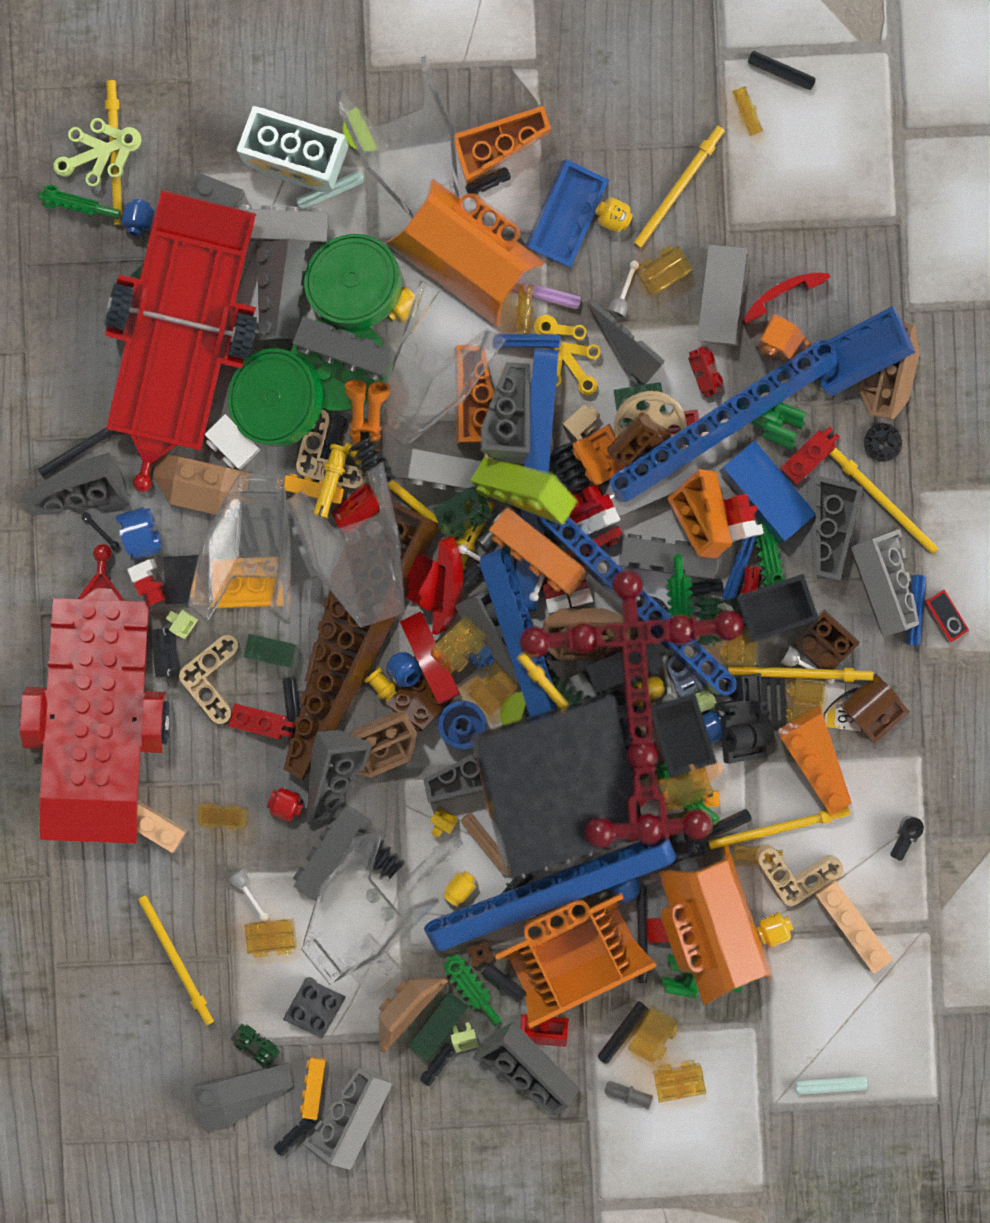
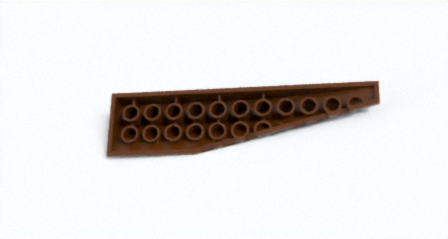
M378 493L376 494L382 501L383 506L350 534L329 578L328 585L330 589L328 597H325L323 603L325 610L322 621H319L317 628L319 635L317 642H314L305 678L307 684L299 702L302 705L299 717L295 719L294 726L296 730L294 738L290 740L284 764V770L302 780L306 778L310 771L312 748L317 732L336 730L375 660L409 590L407 585L410 582L406 577L419 553L426 555L440 526L439 523Z

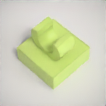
M184 610L180 614L170 611L166 617L168 621L173 623L169 630L183 639H186L198 621L196 617Z
M707 687L703 688L704 691L695 692L701 713L708 709L715 713V703L717 702L713 693Z
M468 1022L466 1023L467 1029L465 1032L460 1033L457 1026H453L454 1034L451 1035V1039L456 1053L479 1047L476 1033Z

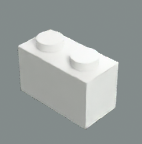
M226 414L205 433L209 438L206 443L215 452L219 449L225 455L223 460L232 469L236 466L241 470L261 450L253 441L246 438L237 429V426Z

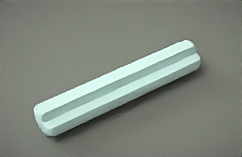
M356 171L336 180L331 193L313 190L298 197L296 202L301 210L307 209L363 184L364 178L360 171Z
M864 1076L796 1082V1092L799 1095L867 1089V1079Z

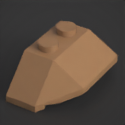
M903 323L916 353L860 381L858 390L871 416L894 420L909 401L920 354L914 324Z
M164 454L156 460L153 473L155 481L169 504L215 515L247 497L252 475L251 473Z
M605 608L558 609L544 620L543 629L547 633L566 632V627L572 628L581 622L589 623L593 626L599 625V628L609 624H621L624 622L623 615ZM629 627L626 630V637L631 641L634 638V627ZM609 629L603 630L601 634L602 640L610 643L614 638L613 632ZM601 646L585 654L574 650L568 652V647L549 648L548 651L557 660H601L619 651L621 646Z
M392 712L347 733L372 745L367 764L363 771L359 770L357 772V775L371 778L411 761L418 733L406 713Z
M446 976L411 978L408 982L403 980L395 989L397 994L392 1000L387 998L380 1005L379 1009L381 1012L378 1019L380 1051L382 1053L389 1049L447 984L448 978Z

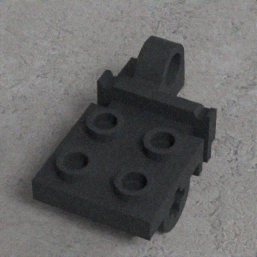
M761 673L733 676L737 683V690L735 689L729 695L733 700L715 703V710L725 711V715H720L723 762L726 764L766 757V745H770L774 740L772 725L768 721H764V714L768 713V709H763V705H768V703L763 701Z

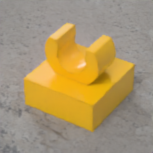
M438 806L429 821L435 825L431 834L437 838L440 837L443 831L450 834L459 818Z

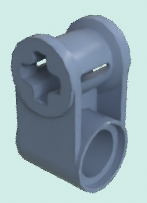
M673 655L668 657L667 670L679 697L697 691H704L700 681L685 666L678 672L673 671L671 663L677 658Z

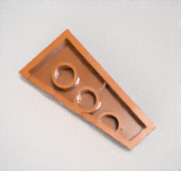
M544 106L452 135V141L466 185L551 133V127Z
M457 345L454 347L456 443H481V427L494 396V390L490 382L482 345Z
M508 507L489 529L494 534L492 539L501 547H504L505 544L512 549L511 555L520 562L524 559L531 564L529 569L539 577L542 574L550 579L547 583L558 592L562 589L571 596L588 575L581 565Z
M820 705L778 729L782 741L831 816L852 804Z

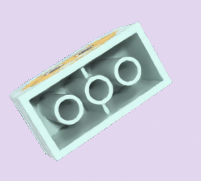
M253 106L237 152L241 160L256 171L312 190L331 193L349 146L345 136Z

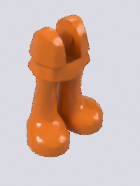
M360 380L346 382L345 393L352 403V423L350 424L351 432H349L352 445L361 441V431L370 432L369 437L374 435L370 441L378 440L379 442L382 429L380 426V409L382 403L390 395V386L384 382H374L369 386L368 419H364L366 384Z

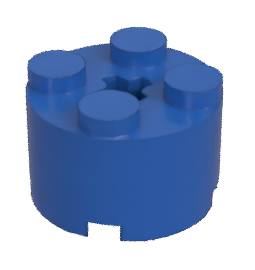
M141 507L116 516L117 523L121 524L122 529L119 532L131 561L159 553V549H162V540L159 531L153 530V522L155 520L151 508L145 509V507Z
M467 700L450 703L442 711L438 721V729L442 739L448 745L458 749L473 747L470 735L486 731L487 726L486 717L482 709L475 703ZM459 718H462L463 721H469L466 731H463L462 728H456Z

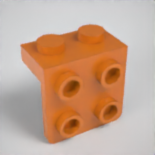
M610 424L588 437L573 443L574 455L579 461H582L586 468L585 473L588 479L596 485L610 480L613 475L626 467L611 459L607 452V447L616 439L615 432Z

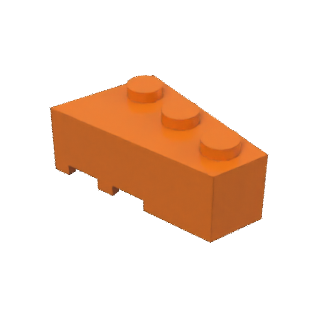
M774 314L755 347L760 349L759 353L769 359L774 356L786 363L809 348L811 343L802 335L797 325Z
M698 469L667 499L697 555L700 557L717 558L732 545L717 472Z

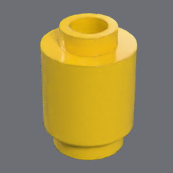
M657 676L648 677L650 702L660 698L665 690L662 680ZM642 680L632 684L631 687L636 690L642 686ZM640 700L633 702L638 707L644 706Z
M466 870L463 873L458 871L445 887V893L442 896L458 907L460 903L463 904L476 888L477 885L474 883L476 878Z

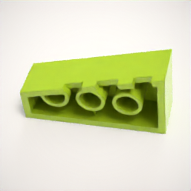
M486 457L483 458L470 479V482L477 488L476 492L486 498L492 497L561 525L564 524L577 502L553 474Z

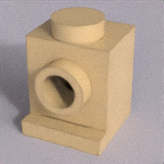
M584 404L563 423V426L578 441L583 439L580 436L582 433L588 435L596 427L594 422L600 417V414L592 406L587 408Z

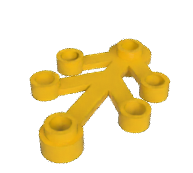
M549 315L540 316L534 323L536 334L570 335L576 340L584 339L587 334L584 326L560 325ZM549 323L551 328L549 331H543L541 325ZM578 328L584 331V335L581 337L575 335V330ZM561 341V346L554 349L559 350L557 365L559 382L556 384V387L561 384L560 371L563 359L579 381V392L585 396L594 394L597 389L596 380L591 376H586L571 354L587 356L589 359L594 360L600 356V348L594 344L583 346ZM596 348L598 354L596 356H591L589 354V349ZM585 381L592 383L590 390L584 389L583 383Z

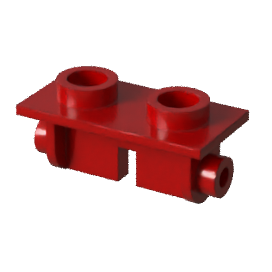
M707 346L699 347L698 350L689 352L690 357H688L693 373L695 374L700 371L703 373L702 376L695 378L700 393L704 394L706 398L714 395V393L724 391L722 376L716 371L714 366L715 357L713 352L708 350Z

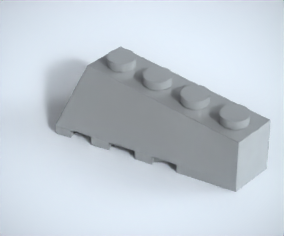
M900 529L851 546L883 637L919 625L914 595L909 593L908 589L909 582L911 581L909 572H905L903 559L906 558L904 548L900 549L898 539L902 537Z
M358 1068L341 1091V1098L338 1102H333L329 1107L330 1113L324 1121L320 1120L314 1127L315 1133L311 1138L307 1137L302 1144L329 1164L351 1170L393 1083L378 1073Z

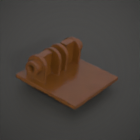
M420 676L419 681L415 685L402 687L386 705L395 712L406 713L416 732H422L453 701V698L439 705L427 680Z

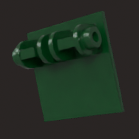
M241 1023L231 1037V1040L234 1041L233 1045L240 1051H248L252 1054L253 1059L262 1066L266 1064L270 1067L280 1053V1050L277 1049L278 1046L270 1040H267L265 1045H263L266 1037L264 1036L261 1042L257 1041L260 1033L258 1032L256 1037L253 1038L256 1030L248 1024L245 1026Z

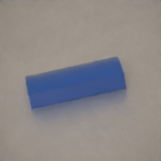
M562 160L525 247L538 255L571 268L609 179L572 161Z
M891 306L829 339L835 347L838 362L834 368L820 376L819 379L823 390L833 396L916 353L895 307ZM825 353L822 357L828 356L830 353Z
M756 441L752 442L719 470L739 495H748L750 507L757 506V511L754 514L780 544L785 542L816 515L814 510Z

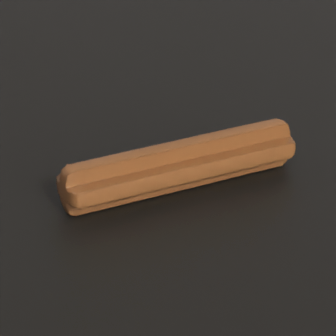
M468 813L461 819V823L501 873L505 874L498 845L472 813Z

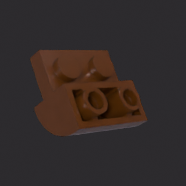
M639 413L607 447V452L611 459L628 466L668 440L671 434L668 429L653 422L648 414Z
M824 609L818 614L819 620L811 622L794 639L793 643L822 669L833 670L860 644V641Z
M876 673L873 675V681L867 680L840 705L874 744L910 712L901 702L898 695Z

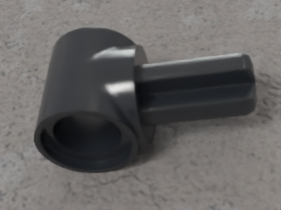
M906 816L901 820L897 831L899 837L890 852L891 857L902 861L912 841L917 842L924 831V825L920 819L914 816ZM909 821L917 823L918 828L915 833H907L906 824Z

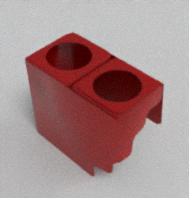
M419 553L406 579L410 580L407 588L410 590L407 599L430 612L439 609L443 602L446 567Z

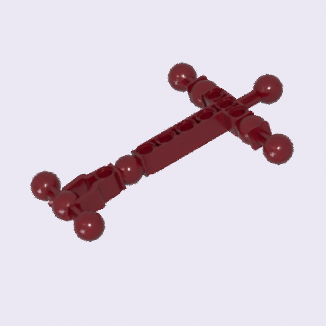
M623 570L615 575L612 588L615 595L622 599L624 623L609 624L599 628V625L593 626L589 623L581 622L572 628L566 627V632L547 633L544 629L533 626L527 628L521 634L520 648L527 656L537 658L543 656L549 648L568 647V652L574 650L585 654L601 646H621L629 737L632 739V741H629L631 745L627 751V759L632 767V772H635L632 778V796L627 799L629 823L612 824L606 818L600 817L592 819L585 828L586 841L594 848L602 849L612 844L614 839L629 838L632 843L638 839V841L644 844H653L659 841L661 837L668 840L670 834L685 833L687 837L693 840L704 839L712 830L713 823L709 814L701 809H694L686 813L681 819L668 820L666 798L664 795L659 794L657 778L653 773V770H656L653 766L657 762L658 753L652 744L653 739H650L653 730L645 644L658 643L664 640L675 645L688 644L691 640L697 641L700 635L716 634L718 638L724 641H732L742 634L744 623L738 613L730 610L720 612L714 620L696 621V616L689 618L686 615L678 614L672 616L669 620H663V622H638L636 598L643 589L642 578L632 570ZM653 625H658L662 629V635L658 639L653 638L650 634V629ZM629 627H634L638 632V637L634 641L626 637V630ZM605 629L611 630L614 634V638L610 643L602 640L601 634ZM632 651L637 652L640 656V661L637 665H632L628 661V655ZM635 675L639 676L642 680V686L637 690L633 689L630 685V679ZM636 700H640L644 704V710L640 714H636L632 709V704ZM639 724L644 725L646 728V734L643 738H638L634 734V729ZM643 773H647L651 779L646 787H642L638 782L639 776ZM651 799H657L659 817L655 814L646 813L636 818V801L643 800L648 802Z

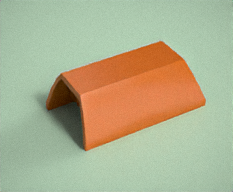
M435 179L430 181L425 202L405 229L386 242V245L496 327L500 324L502 304L520 277L528 270L542 267L545 263L517 241L521 231L516 223L480 196L469 193L459 198ZM467 198L475 200L476 208L474 211H468L465 208L464 201ZM487 212L493 213L496 218L492 226L485 224L483 220L484 214ZM505 227H511L515 231L514 239L507 240L504 238L503 230Z
M728 845L721 847L724 855L723 861L697 872L658 871L669 905L662 910L661 914L665 931L678 968L682 972L693 973L703 1005L713 1002L720 996L761 977H765V979L773 977ZM675 911L678 913V920L675 918ZM683 934H685V936H686V942H685V943L683 942V939H682ZM691 957H693V959H694V965H693V966H692L691 963H690Z
M621 893L589 908L584 899L580 898L538 915L527 921L524 925L525 940L495 954L497 960L503 957L511 961L518 979L526 991L528 1024L530 1028L657 967L654 960L634 940L618 909L619 900L623 899ZM575 905L584 906L585 911L582 915L575 916L572 913V908ZM555 915H560L563 918V922L560 926H553L550 924V919ZM538 926L542 929L541 934L537 937H532L528 934L529 928Z

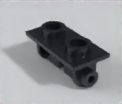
M170 628L151 630L155 677L179 675L176 635L169 630Z

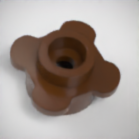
M481 940L480 943L467 946V952L471 955V964L474 967H479L484 962L490 963L493 961L494 955L490 953L487 940Z

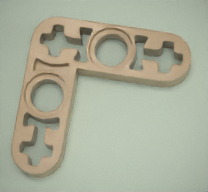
M321 409L322 417L326 419L325 423H320L319 431L324 430L323 435L309 432L303 437L296 468L304 477L323 481L325 477L324 464L328 463V460L322 459L321 455L330 424V417L325 410ZM311 436H316L320 440V445L315 450L309 449L306 445L307 439ZM304 450L311 454H318L316 459L314 457L311 458V464L314 465V469H309L308 473H305L304 468L301 467V463H306L308 458L307 455H303ZM344 464L346 474L351 475L353 471H357V476L361 477L360 481H355L353 485L350 484V479L343 477V482H338L337 485L352 489L362 486L365 478L361 476L363 474L362 470Z
M232 635L220 637L184 666L179 674L181 683L211 720L218 724H223L230 720L232 709L207 679V676L238 651L239 642ZM223 640H232L234 642L232 644L233 650L231 652L225 650L221 653L224 656V659L221 660L218 653L212 649L216 646L217 650H220L224 646ZM206 654H212L216 658V663L211 668L203 664L202 660ZM198 662L200 668L206 671V673L202 675L201 671H199L194 676L196 679L194 682L192 680L186 681V670L194 671L198 668L194 663ZM204 687L212 691V698L209 701H202L199 697V692ZM216 698L220 700L216 705L220 709L226 708L227 710L224 713L225 719L215 717L217 711L213 706L210 710L207 708V705L213 703Z
M763 845L756 851V859L783 902L790 906L800 903L837 879L843 872V865L836 856L827 855L793 877L773 846ZM769 853L775 864L770 866L764 854ZM830 863L834 865L833 871L829 870L828 865ZM818 870H821V871H822V873H823V875H824L823 878H822V876L819 874ZM776 871H785V876L783 879H773V875ZM808 876H817V880L813 885L808 886L805 884ZM787 884L794 893L793 897H790L784 888Z

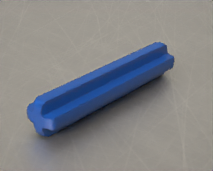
M493 334L490 343L492 348H559L561 346V336L559 334Z
M756 536L741 540L722 595L723 599L730 601L729 599L736 597Z
M924 575L912 576L911 593L914 595L919 625L907 629L906 643L908 645L918 646L920 644L926 583Z

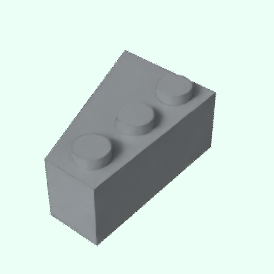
M399 449L395 477L407 479L409 484L423 486V482L431 483V488L445 490L446 486L454 487V492L468 494V490L477 489L470 482V479L481 461L415 449Z

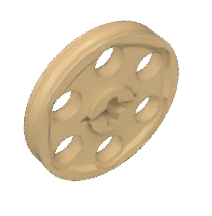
M658 391L640 392L629 397L619 407L614 419L616 438L625 429L620 425L621 420L624 418L634 420L639 413L648 414L653 422L666 429L673 424L679 425L680 431L687 427L681 405L670 395ZM640 401H647L649 407L641 411L636 408V404ZM664 404H670L673 409L670 413L663 414L659 411L660 407Z

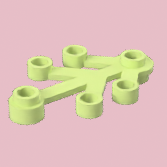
M95 118L90 124L92 131L98 134L105 133L116 139L106 143L85 134L78 127L71 128L68 132L70 140L76 143L82 142L94 149L72 158H57L54 162L55 172L62 177H68L74 172L75 167L98 158L92 172L86 175V183L91 187H97L101 184V175L111 152L119 150L115 163L110 164L108 167V174L113 178L121 177L129 152L137 150L142 142L141 135L136 129L127 127L119 130L107 125L102 119ZM97 122L102 123L100 130H96L94 127ZM79 131L80 137L74 139L72 136L73 132ZM132 135L133 141L126 143V136ZM61 162H66L67 167L65 170L59 169ZM118 166V167H119V173L116 174V175H113V174H112V169H113V167ZM96 175L97 182L91 184L90 177Z

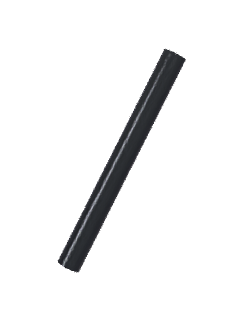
M102 429L38 468L39 473L42 477L118 431Z
M641 886L637 896L638 945L647 954V887ZM648 971L638 975V983H648Z

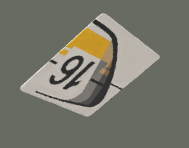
M826 681L823 682L821 710L827 727L861 731L859 726L852 721L840 705L862 685L841 682L828 684Z

